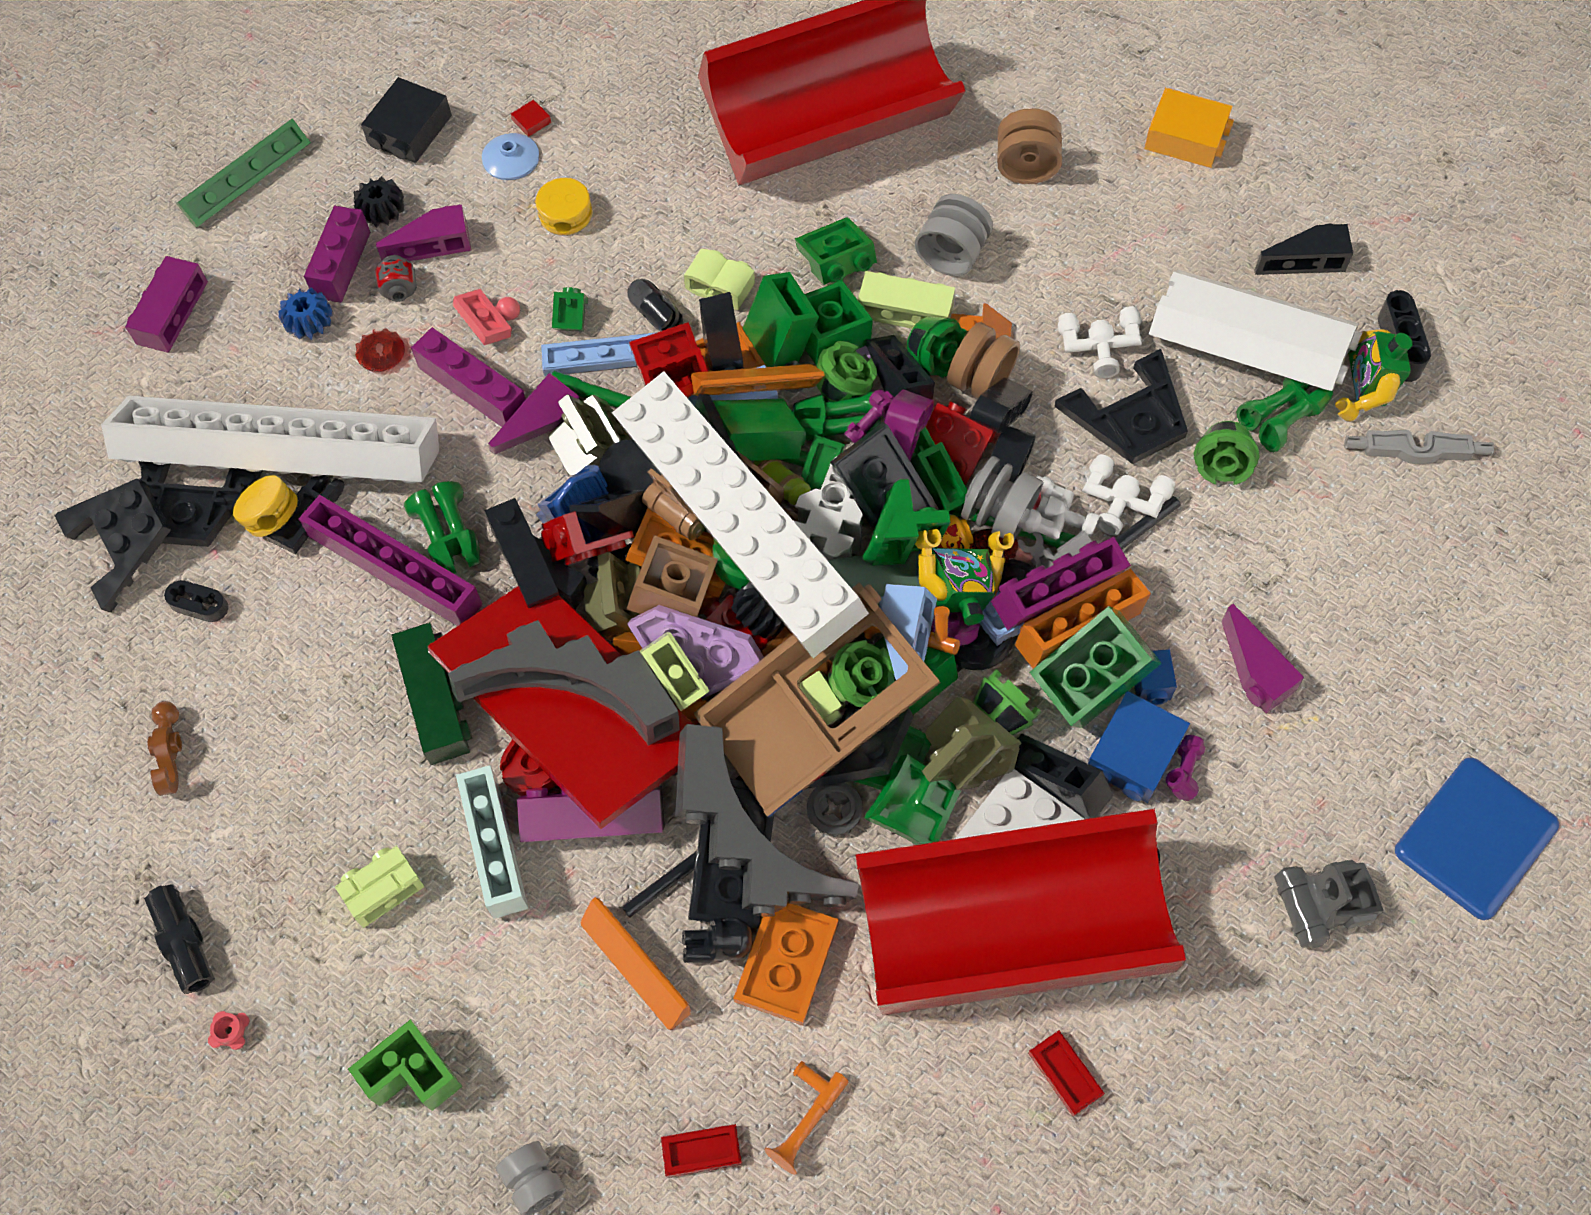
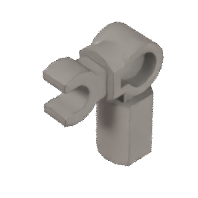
M1083 530L1057 549L1058 553L1055 555L1050 548L1044 549V540L1039 532H1033V535L1036 537V544L1034 546H1026L1021 539L1018 540V545L1023 552L1033 556L1031 562L1035 568L1044 565L1046 569L1053 566V561L1067 553H1071L1072 556L1080 553L1079 549L1092 542V540Z

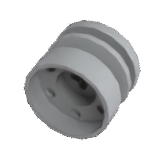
M961 194L941 196L915 239V249L924 263L935 271L949 276L965 275L972 269L980 255V250L985 246L987 239L991 235L993 221L987 210L972 198Z
M992 456L974 477L965 496L961 517L970 521L976 512L980 510L976 520L977 526L982 527L992 516L995 518L992 533L1000 531L999 537L1002 539L1005 534L1012 533L1015 540L1022 529L1018 527V524L1026 508L1029 510L1033 509L1044 482L1023 472L1013 483L1009 481L1013 468L1012 465L1007 463L999 475H997L1001 460Z

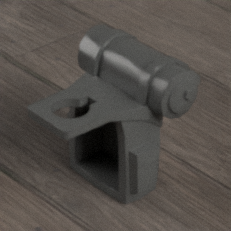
M1353 860L1336 861L1323 867V871L1306 874L1303 867H1286L1274 876L1278 886V894L1283 900L1293 926L1292 931L1294 936L1298 938L1302 948L1314 949L1320 947L1330 939V929L1342 925L1347 929L1368 925L1374 922L1376 917L1383 911L1375 884L1364 863H1356Z

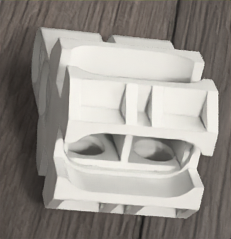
M830 464L821 490L814 489L799 496L795 508H798V522L794 521L826 560L852 557V553L859 555L862 546L863 514L832 464Z

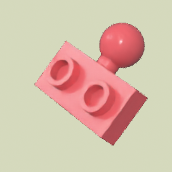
M481 289L454 296L453 299L454 308L484 346L511 337L512 328L506 321L513 320L520 314V305L516 299L504 297L494 307Z

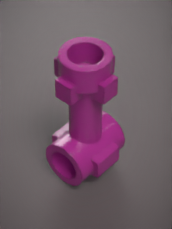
M877 390L873 392L869 399L872 408L857 424L852 422L844 434L853 443H856L867 434L868 430L881 416L886 417L894 397L888 391Z
M1195 735L1184 736L1177 752L1182 757L1180 767L1171 770L1166 776L1167 786L1179 800L1190 801L1199 792L1198 783L1192 778L1196 761L1201 760L1206 747L1204 746V740Z

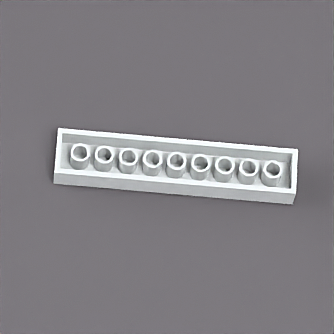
M662 372L612 412L629 436L662 476L673 486L685 504L812 658L816 657L869 614L857 594L665 372Z
M127 396L101 424L108 459H118L128 463L145 461L153 462L157 465L172 463L184 464L187 467L212 466L217 469H246L250 472L266 470L277 471L280 474L306 473L310 476L333 475L344 479L359 477L371 478L374 481L400 480L404 483L423 482L439 453L436 418Z

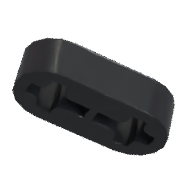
M178 580L171 583L164 593L166 602L173 611L206 622H216L224 618L228 612V602L218 590L185 580ZM185 592L191 598V600L186 598H180L178 601L176 600V597L178 595L183 596ZM216 601L217 606H211L207 610L202 603L212 605Z

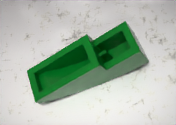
M924 427L919 434L911 464L938 508L950 511L965 503V496L968 490L943 443L940 442L935 445L928 430Z

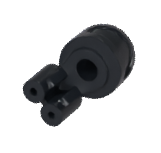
M712 918L708 929L683 930L682 944L686 945V948L683 949L684 963H711L714 960H739L744 958L752 947L753 937L750 926L738 918Z

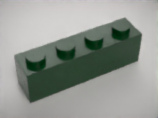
M431 622L391 634L422 751L429 764L434 765L470 753L467 741L473 739L468 721H461L459 711L464 709L463 701L458 702L453 693L448 672L428 650V645L443 636L442 632L436 633Z

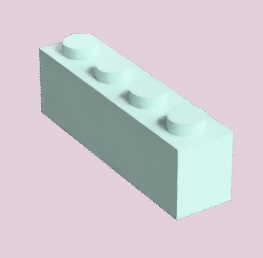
M491 765L457 774V783L487 910L493 919L529 909L499 782Z

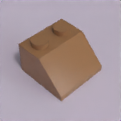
M654 535L634 585L627 609L642 614L661 605L697 617L718 559Z

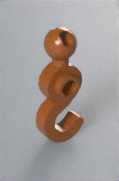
M170 701L159 702L152 708V721L158 725V728L153 730L152 736H149L147 740L149 753L152 757L155 756L159 769H153L150 772L152 784L159 796L176 793L179 784L178 771L174 759H176L177 753L182 751V740L179 732H174L172 726L178 721L180 714L176 706Z

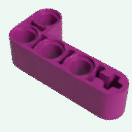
M903 389L893 398L884 423L889 426L911 462L919 434L930 418L934 400Z

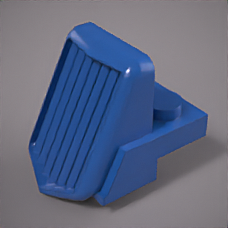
M586 465L538 504L541 510L536 514L540 521L545 523L570 513L569 505L608 494L606 489L608 485L599 470L600 468L597 465ZM577 517L585 544L598 541L605 535L604 532Z

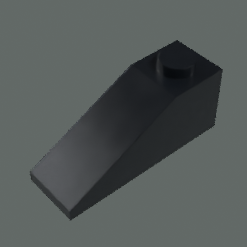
M1328 223L1316 225L1261 251L1254 269L1255 275L1346 272L1353 256L1348 224Z
M727 292L699 299L705 355L710 371L744 369L731 293Z
M895 335L866 339V347L876 366L884 392L888 391L895 397L904 389L933 400L935 382Z
M646 490L614 491L569 505L570 513L576 511L577 517L605 534H622L632 531L633 538H635L647 509H649L642 503V497Z
M516 498L484 510L491 531L528 608L558 596L557 587Z
M1022 733L1017 738L1021 744L1019 745L1014 769L1086 819L1096 818L1113 797V793L1102 770Z

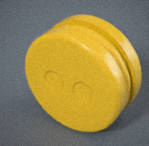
M572 178L553 179L545 183L536 195L535 203L539 220L542 226L551 233L558 235L574 234L585 228L591 220L592 205L590 195L585 185L578 180Z
M274 475L266 476L252 483L240 495L235 503L233 516L251 535L264 537L277 531L290 519L297 507L298 498L295 492L287 487L281 478Z

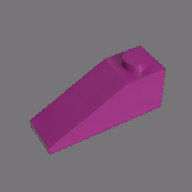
M462 204L432 209L378 241L376 248L381 261L391 255H398L409 261H416L472 251L468 224Z
M549 373L488 443L489 451L495 455L554 430L564 422L562 418L564 412L558 401L567 394L578 400L579 396Z
M1232 604L1227 608L1221 622L1242 689L1246 692L1248 700L1267 714L1296 692L1304 677L1253 623Z

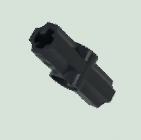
M174 884L160 885L152 889L144 900L157 930L154 933L155 941L164 958L170 962L181 991L184 994H189L207 988L215 978L201 947L204 944L202 934L194 919L188 915L180 892Z

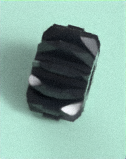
M381 176L378 180L374 181L369 177V183H359V190L353 192L354 208L362 210L367 224L372 222L376 228L383 222L389 226V220H399V213L404 212V196L402 190L394 183L393 179L386 181Z
M751 582L743 586L736 593L737 596L733 599V605L731 606L733 612L737 614L735 618L742 622L744 628L751 630L753 635H759L761 638L767 639L769 636L773 637L776 633H779L786 626Z

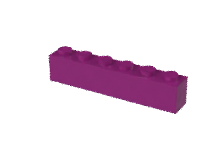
M321 495L313 501L299 518L309 538L456 626L475 615L483 605L474 585Z

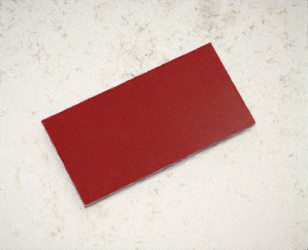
M518 586L428 645L429 653L447 672H451L462 664L471 663L496 649L509 646L508 633L522 625H528L538 620L556 649L564 646L569 641L578 640L588 635L606 664L622 656L559 595L528 608ZM543 687L509 688L473 697L600 829L604 828L678 772L680 732L687 724L694 725L677 708L680 730L648 745L636 729L614 710L591 698L569 691Z

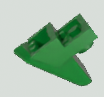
M899 479L886 493L885 505L869 546L863 555V560L872 562V566L905 564L911 551H922V549L917 548L915 545L919 537V531L926 530L928 533L929 530L938 529L942 539L951 523L949 510H937L933 507H927L914 511L909 479Z

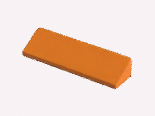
M812 364L697 372L692 373L691 379L694 396L699 394L722 395L812 388L822 380L824 372Z
M594 897L581 919V926L668 1030H673L691 1014L689 1004L599 898Z

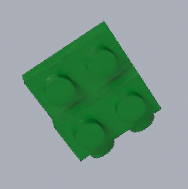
M848 217L795 238L797 249L809 261L811 272L823 285L839 282L854 272L867 271L873 264L877 263L874 242Z

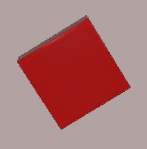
M534 99L510 113L512 121L528 137L551 123L550 115Z

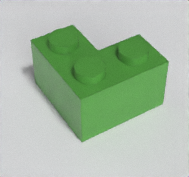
M411 1019L348 1068L367 1097L379 1107L409 1084L420 1101L433 1111L463 1087L421 1029Z

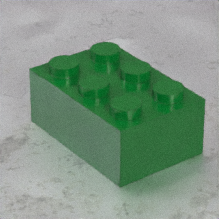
M1108 606L1029 673L1070 726L1083 728L1162 664V662L1119 610Z

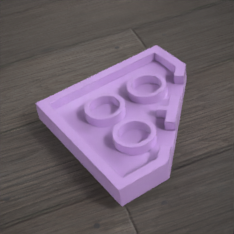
M661 605L632 618L627 623L642 649L667 632L672 634L697 671L699 678L703 680L710 690L701 699L725 689L764 658L751 635Z

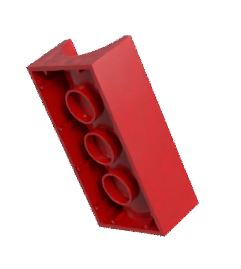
M862 0L705 51L698 74L700 85L738 186L950 115L966 92L962 80L955 83L951 81L937 60L927 26L926 0Z
M1155 809L855 854L871 941L877 1006L882 1015L1177 972L1186 961L1184 947L1180 945L1174 933L1164 896L1157 852L1156 831L1158 822Z

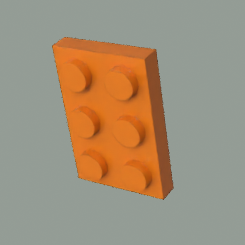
M647 509L628 551L626 561L642 567L654 535L712 557L714 537L710 533L703 531L697 539L689 540L677 533L675 528L658 514ZM713 571L706 593L719 598L725 582L719 579L715 571Z
M787 902L786 907L775 912V916L763 917L733 997L734 1002L804 1026L839 924V919L790 904L789 902Z

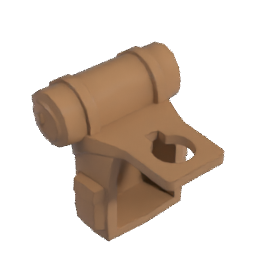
M650 468L647 473L654 482L644 492L642 503L672 525L680 535L685 536L689 540L697 539L705 530L704 525L685 504L673 486L662 475L660 476Z

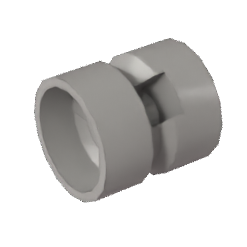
M539 1141L531 1142L517 1149L504 1158L496 1167V1171L505 1187L515 1190L511 1198L521 1215H533L560 1198L566 1191L558 1173L547 1169L550 1159Z

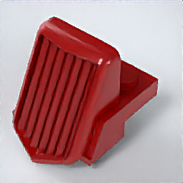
M689 322L629 342L644 387L662 372H665L681 392L689 398L694 395L691 379L692 373L708 372Z

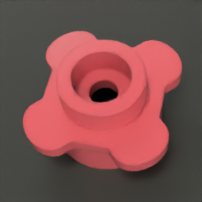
M225 1011L216 1013L210 1026L209 1045L213 1048L230 1046L233 1050L242 1048L245 1044L244 1030L250 1022L249 1017L245 1013L237 1015L226 1013ZM231 1027V1033L227 1034L226 1029Z

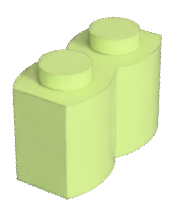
M700 249L684 274V283L687 290L703 298L730 292L734 310H739L755 284L754 270L743 261L727 260L719 251Z

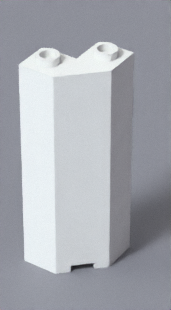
M1182 270L1173 272L1169 280L1167 295H1162L1149 331V335L1332 391L1336 384L1342 385L1348 370V366L1343 365L1345 357L1349 350L1356 351L1362 333L1357 331L1359 323Z

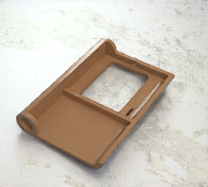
M859 582L851 588L860 598L869 614L816 657L812 658L793 634L694 712L695 717L702 726L722 728L724 753L769 818L941 683L877 605L882 599L869 583L863 587ZM875 626L908 665V670L838 727L829 728L800 689V682L836 654L844 645L850 643L867 628Z

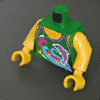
M1385 329L1361 332L1362 335L1356 351L1350 350L1348 353L1356 402L1353 403L1350 399L1343 397L1335 403V407L1340 410L1338 415L1342 419L1353 421L1359 415L1360 410L1364 409L1366 412L1379 406H1386L1395 398L1398 389L1410 375L1411 371L1407 351L1412 347V340L1408 335L1404 333L1392 334Z
M932 529L928 533L926 530L919 531V537L915 545L917 548L922 549V554L918 555L920 586L926 587L937 598V607L944 606L950 612H961L966 625L978 624L984 619L982 611L997 595L1005 558L1002 557L1003 550L1012 547L1014 543L1013 534H1005L1003 544L999 542L1000 531L992 533L988 538V545L993 550V553L989 555L988 549L934 548L941 542L939 530Z

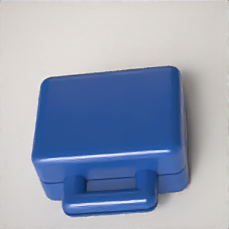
M1469 757L1461 761L1395 846V854L1399 860L1474 917L1480 920H1489L1496 914L1559 829V820L1553 813L1480 760Z

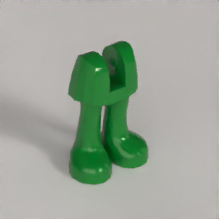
M1286 377L1283 380V388L1280 391L1261 400L1244 402L1237 408L1236 414L1239 423L1250 431L1261 426L1259 430L1260 443L1269 452L1274 453L1282 449L1287 443L1288 429L1291 425L1304 416L1319 415L1328 405L1334 393L1319 387L1309 395L1306 390L1311 386L1310 384ZM1287 402L1292 405L1282 413L1266 420L1270 414Z
M875 391L868 392L861 397L836 402H825L823 395L820 394L794 403L793 412L800 425L805 429L806 441H813L815 435L826 438L828 436L844 434L852 422L857 424L872 408L869 399ZM848 414H862V416H855V417H848V418H841V419H827V417H831V416L848 415ZM881 417L868 430L867 434L881 424Z
M445 481L436 483L432 487L434 497L451 531V534L446 536L428 490L421 489L407 498L404 502V509L410 518L421 519L431 541L427 550L433 562L453 574L457 573L453 556L462 553L463 558L467 561L469 568L480 564V548L477 534L473 530L466 528L458 509V504L464 498L463 488L459 482Z

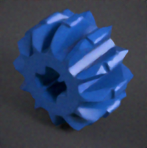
M299 287L298 293H288V300L280 301L279 319L285 331L289 335L294 334L299 340L305 335L312 340L313 334L317 332L324 335L323 327L331 326L332 308L322 292L317 293L312 287L306 292Z

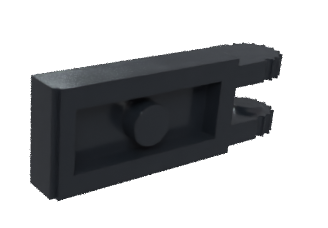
M328 475L313 476L306 486H302L296 494L298 503L290 519L277 531L266 536L269 542L296 555L309 537L299 518L319 495L333 503L336 502L343 492L344 482L335 478L324 492L320 494L327 484Z

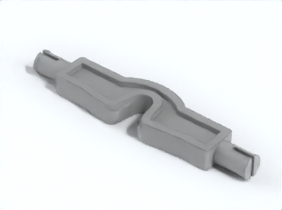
M1369 430L1365 437L1346 435L1344 441L1345 449H1365L1367 456L1397 457L1412 464H1429L1438 459L1469 461L1473 454L1492 456L1494 452L1493 442H1473L1472 435L1449 434L1430 431L1425 435L1424 447H1418L1415 444L1409 430Z

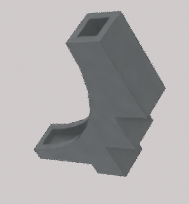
M538 620L528 625H522L508 633L509 646L496 649L480 659L462 664L457 669L448 672L451 687L458 702L484 693L509 688L543 687L565 690L585 696L614 710L636 729L648 745L680 730L677 708L638 650L629 655H622L613 662L606 664L588 635L578 640L569 641L564 646L556 649Z
M687 724L683 728L679 737L675 817L686 818L685 822L689 824H706L707 820H710L709 863L719 864V869L740 870L741 866H744L742 909L753 910L754 916L772 917L775 916V912L787 906V898H789V903L794 905L811 904V900L824 901V906L839 908L845 907L847 902L858 897V882L831 878L802 866L780 852L759 832L742 808L730 782L724 758L722 728Z

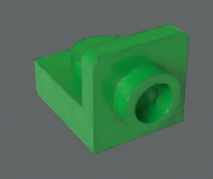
M564 287L563 292H554L553 330L584 332L585 304H588V297L581 293V289Z

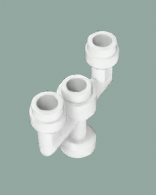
M1129 306L1120 311V326L1125 329V335L1114 336L1113 327L1108 321L1097 320L1091 324V328L1088 331L1089 338L1078 339L1077 333L1080 330V324L1075 314L1065 313L1061 315L1058 319V332L1063 336L1065 353L1097 349L1099 360L1094 364L1095 376L1098 378H1111L1117 375L1120 371L1119 363L1116 359L1111 358L1110 348L1142 345L1139 329L1142 318L1138 308Z
M1100 454L1097 455L1089 467L1091 474L1082 492L1113 502L1108 513L1099 515L1096 527L1106 534L1118 535L1123 527L1120 516L1125 506L1157 518L1164 502L1171 498L1175 482L1167 476H1158L1150 487L1151 496L1148 501L1137 498L1140 492V483L1136 478L1129 475H1123L1116 480L1112 489L1103 486L1102 483L1111 476L1115 463L1110 457Z
M1037 475L1036 478L1044 482L1040 492L1042 500L1037 511L1026 508L1018 527L1023 528V531L1028 533L1039 532L1058 539L1064 523L1079 528L1080 533L1084 530L1090 538L1099 515L1091 512L1085 517L1070 511L1069 508L1074 493L1055 485L1051 478Z

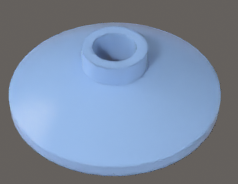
M517 133L503 134L492 139L482 152V163L485 170L491 176L501 180H516L525 177L535 169L539 161V150L536 143L531 138Z

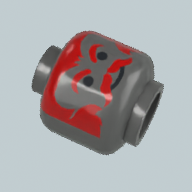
M391 255L378 263L375 272L377 289L381 296L388 300L400 302L414 294L417 288L415 269L409 260L398 255Z

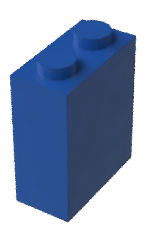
M1127 691L1094 749L1088 764L1102 770L1108 784L1110 783L1121 789L1128 798L1149 803L1190 723Z

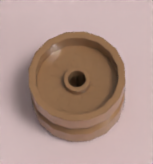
M1032 108L1012 112L1002 119L998 126L997 163L998 170L1005 178L1021 184H1037L1049 180L1058 173L1062 166V125L1056 116L1048 111Z
M982 322L976 323L964 337L954 355L948 371V384L961 391L971 388L972 396L978 399L982 393L1001 379H1008L1019 356L1020 342L1007 335L996 339L995 329Z

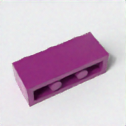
M333 206L304 274V279L309 289L312 287L317 293L322 292L327 301L342 303L371 234L362 210Z
M165 256L161 265L155 270L154 277L149 286L143 291L134 312L127 319L125 328L136 345L167 353L170 352L208 283L198 263Z

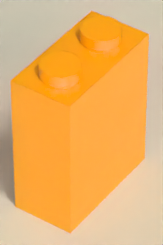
M1165 87L1149 127L1144 149L1212 168L1215 157H1222L1227 140L1222 139L1223 135L1228 137L1230 135L1234 119L1229 117L1233 106Z

